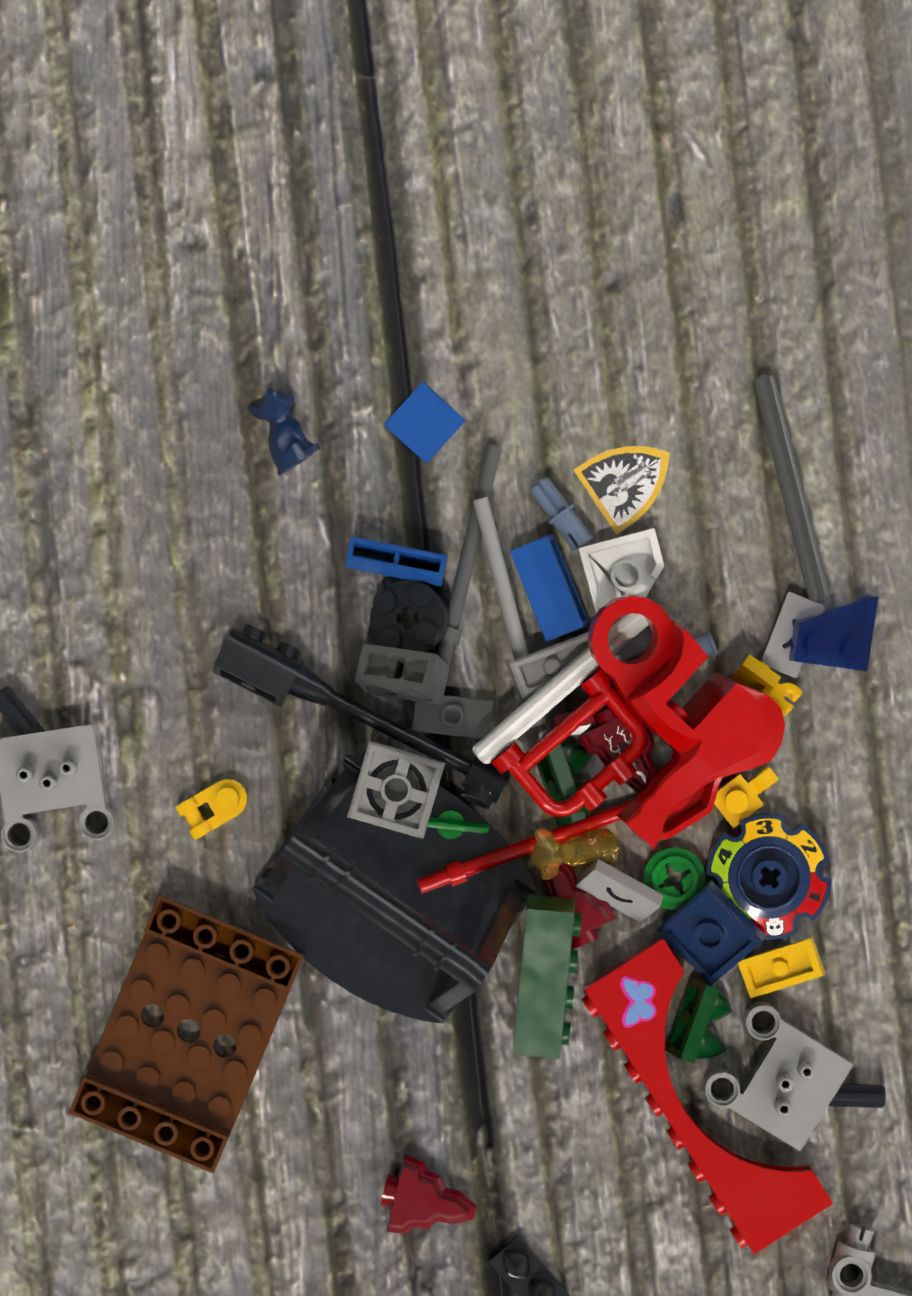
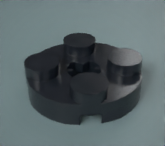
M412 580L397 581L390 584L386 589L379 591L373 599L370 627L379 646L431 653L436 648L435 645L439 643L441 637H444L448 630L449 612L445 600L432 587L424 583ZM410 609L411 613L418 614V622H412L415 627L407 630L405 624H401V616H404V612Z

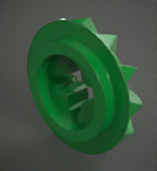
M673 847L657 852L647 862L643 882L644 885L663 895L662 908L678 910L705 886L706 874L702 863L693 853L682 848ZM667 863L676 872L690 870L681 879V888L684 893L680 894L679 890L675 889L673 885H668L667 887L664 885L659 888V885L668 878L665 866Z

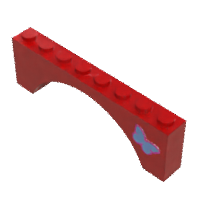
M661 935L583 985L587 995L581 999L593 1018L601 1015L608 1028L602 1032L614 1051L622 1048L629 1061L623 1065L635 1084L643 1081L650 1094L645 1099L655 1115L658 1117L664 1113L671 1124V1127L666 1132L676 1148L679 1150L685 1146L692 1160L687 1164L698 1182L701 1183L705 1179L714 1191L708 1197L719 1215L722 1216L727 1212L735 1225L729 1230L741 1249L748 1245L753 1254H756L834 1203L809 1165L777 1166L757 1162L736 1154L705 1133L683 1107L673 1088L667 1068L665 1025L671 998L685 971Z

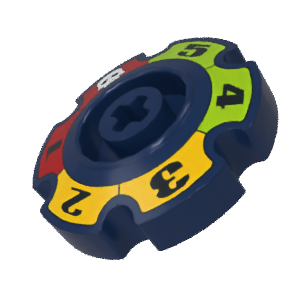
M763 813L746 817L739 821L740 831L737 835L729 836L723 832L717 838L708 855L705 873L716 878V885L766 935L765 940L792 936L798 933L796 924L798 919L808 917L811 921H814L828 900L832 880L829 877L822 876L820 873L821 866L829 862L828 854L819 838L801 823L795 829L790 830L785 826V817L783 815ZM766 867L770 871L775 868L778 872L774 875L776 880L774 885L770 886L767 882L759 883V880L763 877L760 872L762 868Z

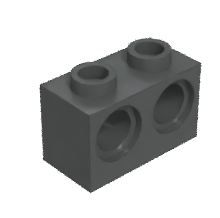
M363 643L354 681L369 695L441 705L450 668L434 653Z

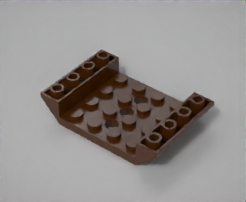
M159 894L144 929L145 934L89 1069L82 1078L68 1113L214 1173L292 988L304 955ZM155 1004L162 1008L164 1020L161 1024L151 1026L145 1022L143 1010L147 1005ZM191 1019L198 1023L200 1035L197 1039L187 1041L181 1037L178 1029L179 1024L183 1020ZM227 1034L234 1038L236 1050L233 1054L223 1056L216 1051L214 1043L219 1035Z

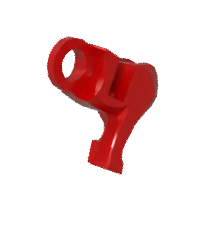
M628 594L614 598L598 610L590 624L588 644L592 658L602 671L610 674L614 681L612 682L613 686L644 726L667 743L673 751L672 759L659 771L647 788L616 815L633 833L655 849L660 839L671 838L712 811L722 777L754 769L772 761L782 744L785 722L781 707L769 695L716 672L681 709L676 703L669 700L709 657L691 634L679 623L670 619L660 605L644 596ZM631 613L641 614L650 624L652 636L649 647L637 659L630 661L616 659L609 649V630L614 622L623 615Z

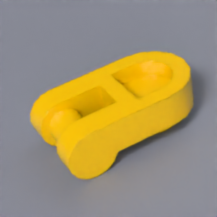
M224 779L177 805L175 809L180 817L184 816L191 827L189 833L195 841L244 811L248 803V793L241 782L234 779ZM207 802L214 816L205 821L197 807Z

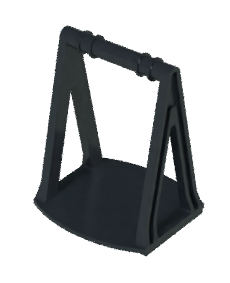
M346 754L257 880L252 890L263 911L282 937L296 952L303 954V958L331 981L357 997L387 1011L422 1021L444 1023L457 1003L474 993L491 970L510 928L526 907L527 894L534 895L538 889L521 859L518 858L467 877V882L454 887L448 884L421 894L416 879L445 869V864L460 860L462 863L508 846L509 843L477 811L440 785L438 786L430 817L438 818L445 811H457L463 816L465 821L488 824L487 834L463 832L455 839H447L439 834L437 828L427 827L424 838L421 839L347 817L364 757Z

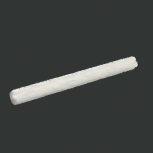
M634 613L627 614L611 627L608 644L613 655L649 625L644 616ZM590 648L585 649L474 745L472 750L475 756L482 763L489 764L599 669V666L591 656Z

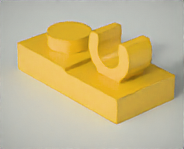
M813 936L745 957L738 963L750 999L826 974Z

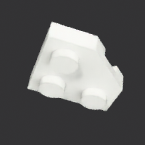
M655 528L578 548L595 614L614 598L628 594L646 597L664 567Z

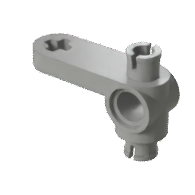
M850 1224L847 1240L838 1241L835 1254L829 1263V1277L826 1287L833 1290L832 1296H912V1291L871 1280V1269L876 1251L869 1248L874 1230L863 1226L861 1231L859 1225ZM848 1264H855L860 1267V1274L857 1279L851 1282L840 1279L841 1269Z

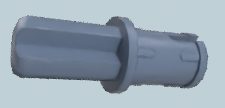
M545 477L532 486V494L551 519L548 523L556 526L573 552L593 538L592 534L589 533L574 512V504L569 506L550 478Z

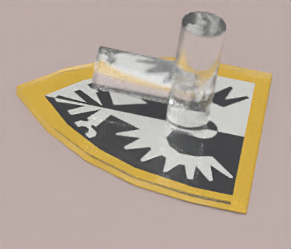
M625 446L607 450L587 460L573 470L616 535L644 515L658 497L667 476L670 452L646 446Z

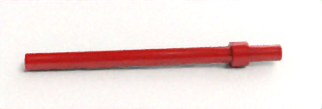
M634 799L591 814L574 823L553 828L461 863L460 860L445 864V869L416 879L419 890L423 894L448 884L454 887L467 882V877L620 821L616 815Z

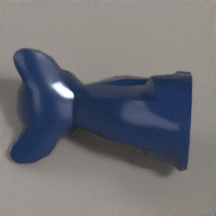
M269 388L265 396L261 398L260 403H253L248 406V409L254 417L270 423L269 450L277 467V474L281 476L311 457L313 453L320 449L318 443L313 444L307 440L300 422L290 414V409L295 402L293 395L290 392L284 394L281 391H274L272 388Z

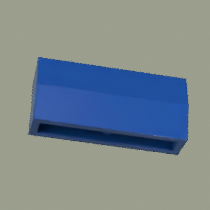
M554 534L510 551L546 642L590 624Z
M351 536L346 557V568L442 587L447 555ZM359 550L394 557V562L388 563L354 556V552ZM400 559L439 566L440 569L438 573L399 565Z

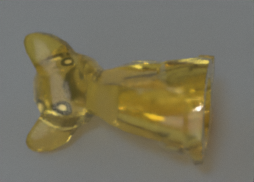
M606 828L588 831L586 836L569 838L560 844L554 840L551 833L546 829H538L534 833L538 842L533 846L531 861L542 870L541 878L543 880L554 878L558 873L561 863L571 866L591 865L597 859H600L613 866L618 859L619 849L614 834Z

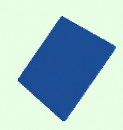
M422 382L385 422L384 426L425 463H428L460 428L465 419Z

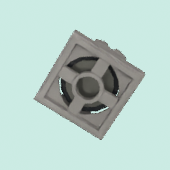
M369 741L347 817L423 839L445 762Z

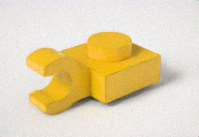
M750 654L730 677L769 695L781 707L783 716H786L794 707L785 700L784 696L795 703L803 693L798 686L792 683L779 684L781 676L772 671L766 663L757 660Z
M769 765L748 782L739 773L718 789L714 804L734 829L739 825L740 820L749 817L764 805L758 794L777 782L779 778Z

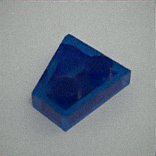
M866 595L861 597V600L844 606L838 605L825 610L822 614L811 615L795 621L789 660L867 671L879 597Z

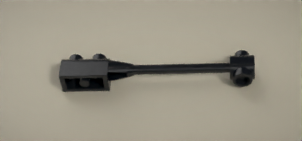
M245 624L242 631L235 627L231 631L214 663V674L281 708L288 695L318 705H328L432 759L445 762L446 766L466 775L461 785L464 787L461 796L468 802L484 809H489L492 802L497 803L511 775L508 770L500 774L491 762L484 764L477 757H475L474 761H471L335 692L333 687L305 667L304 662L298 660L301 652L294 646L280 642L276 649L263 642L266 636L263 631L249 624Z

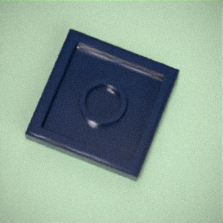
M712 880L661 923L657 929L667 942L710 985L719 980L766 938V935Z

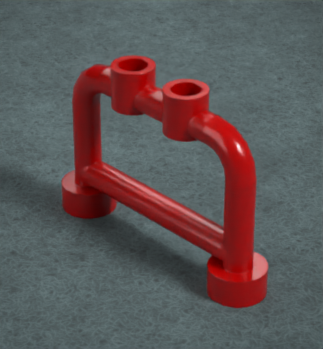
M600 668L580 684L590 697L532 748L524 753L514 741L491 761L500 774L508 770L534 802L548 815L555 817L570 816L579 811L583 806L589 812L594 810L607 798V795L603 792L605 787L613 780L620 786L637 772L632 764L638 760L645 750L647 743L645 727L610 685L609 682L612 680L610 674L602 671ZM607 704L629 730L632 738L630 745L622 753L611 759L593 778L581 785L569 799L561 802L554 800L529 770Z

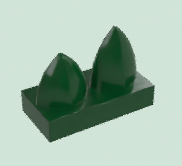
M559 744L536 764L544 788L554 800L561 802L569 799L584 784L574 782L572 778L586 767L593 755L588 754L584 746ZM583 806L579 811L570 816L555 817L557 825L560 826L586 818L585 814L589 810Z
M689 978L665 1047L666 1052L681 1060L694 1063L695 1059L712 1058L726 1051L720 1038L707 1028L708 1022L720 1020L732 1013L731 1006L727 998L719 991L720 989L702 980Z

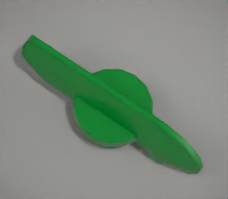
M453 810L443 812L438 818L429 817L427 824L429 828H437L439 834L447 839H455L463 832L487 834L489 829L488 824L465 821L459 812Z

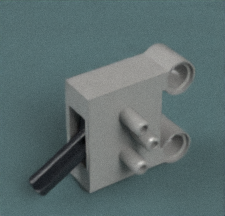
M7 686L1 689L0 713L18 734V736L0 738V796L5 821L1 831L3 844L13 852H24L33 848L41 838V829L38 822L28 816L29 813L87 805V808L79 817V828L82 834L91 840H101L110 836L117 827L118 818L109 803L97 723L45 731L10 687ZM93 811H100L107 816L108 826L102 833L93 831L89 826V817ZM17 823L26 825L31 832V838L25 845L16 843L12 837V829Z
M764 1001L755 1002L745 1010L743 1016L744 1025L754 1038L771 1040L741 1089L735 1075L725 1068L710 1070L703 1080L704 1093L708 1101L713 1105L729 1107L798 1151H801L827 1107L882 1108L886 1101V1091L883 1085L844 1084L843 1081L854 1064L848 1058L781 1018L777 1010L771 1004ZM760 1011L770 1012L773 1018L771 1026L764 1031L756 1030L752 1026L753 1016ZM718 1078L729 1079L732 1083L731 1091L724 1097H717L711 1093V1085Z

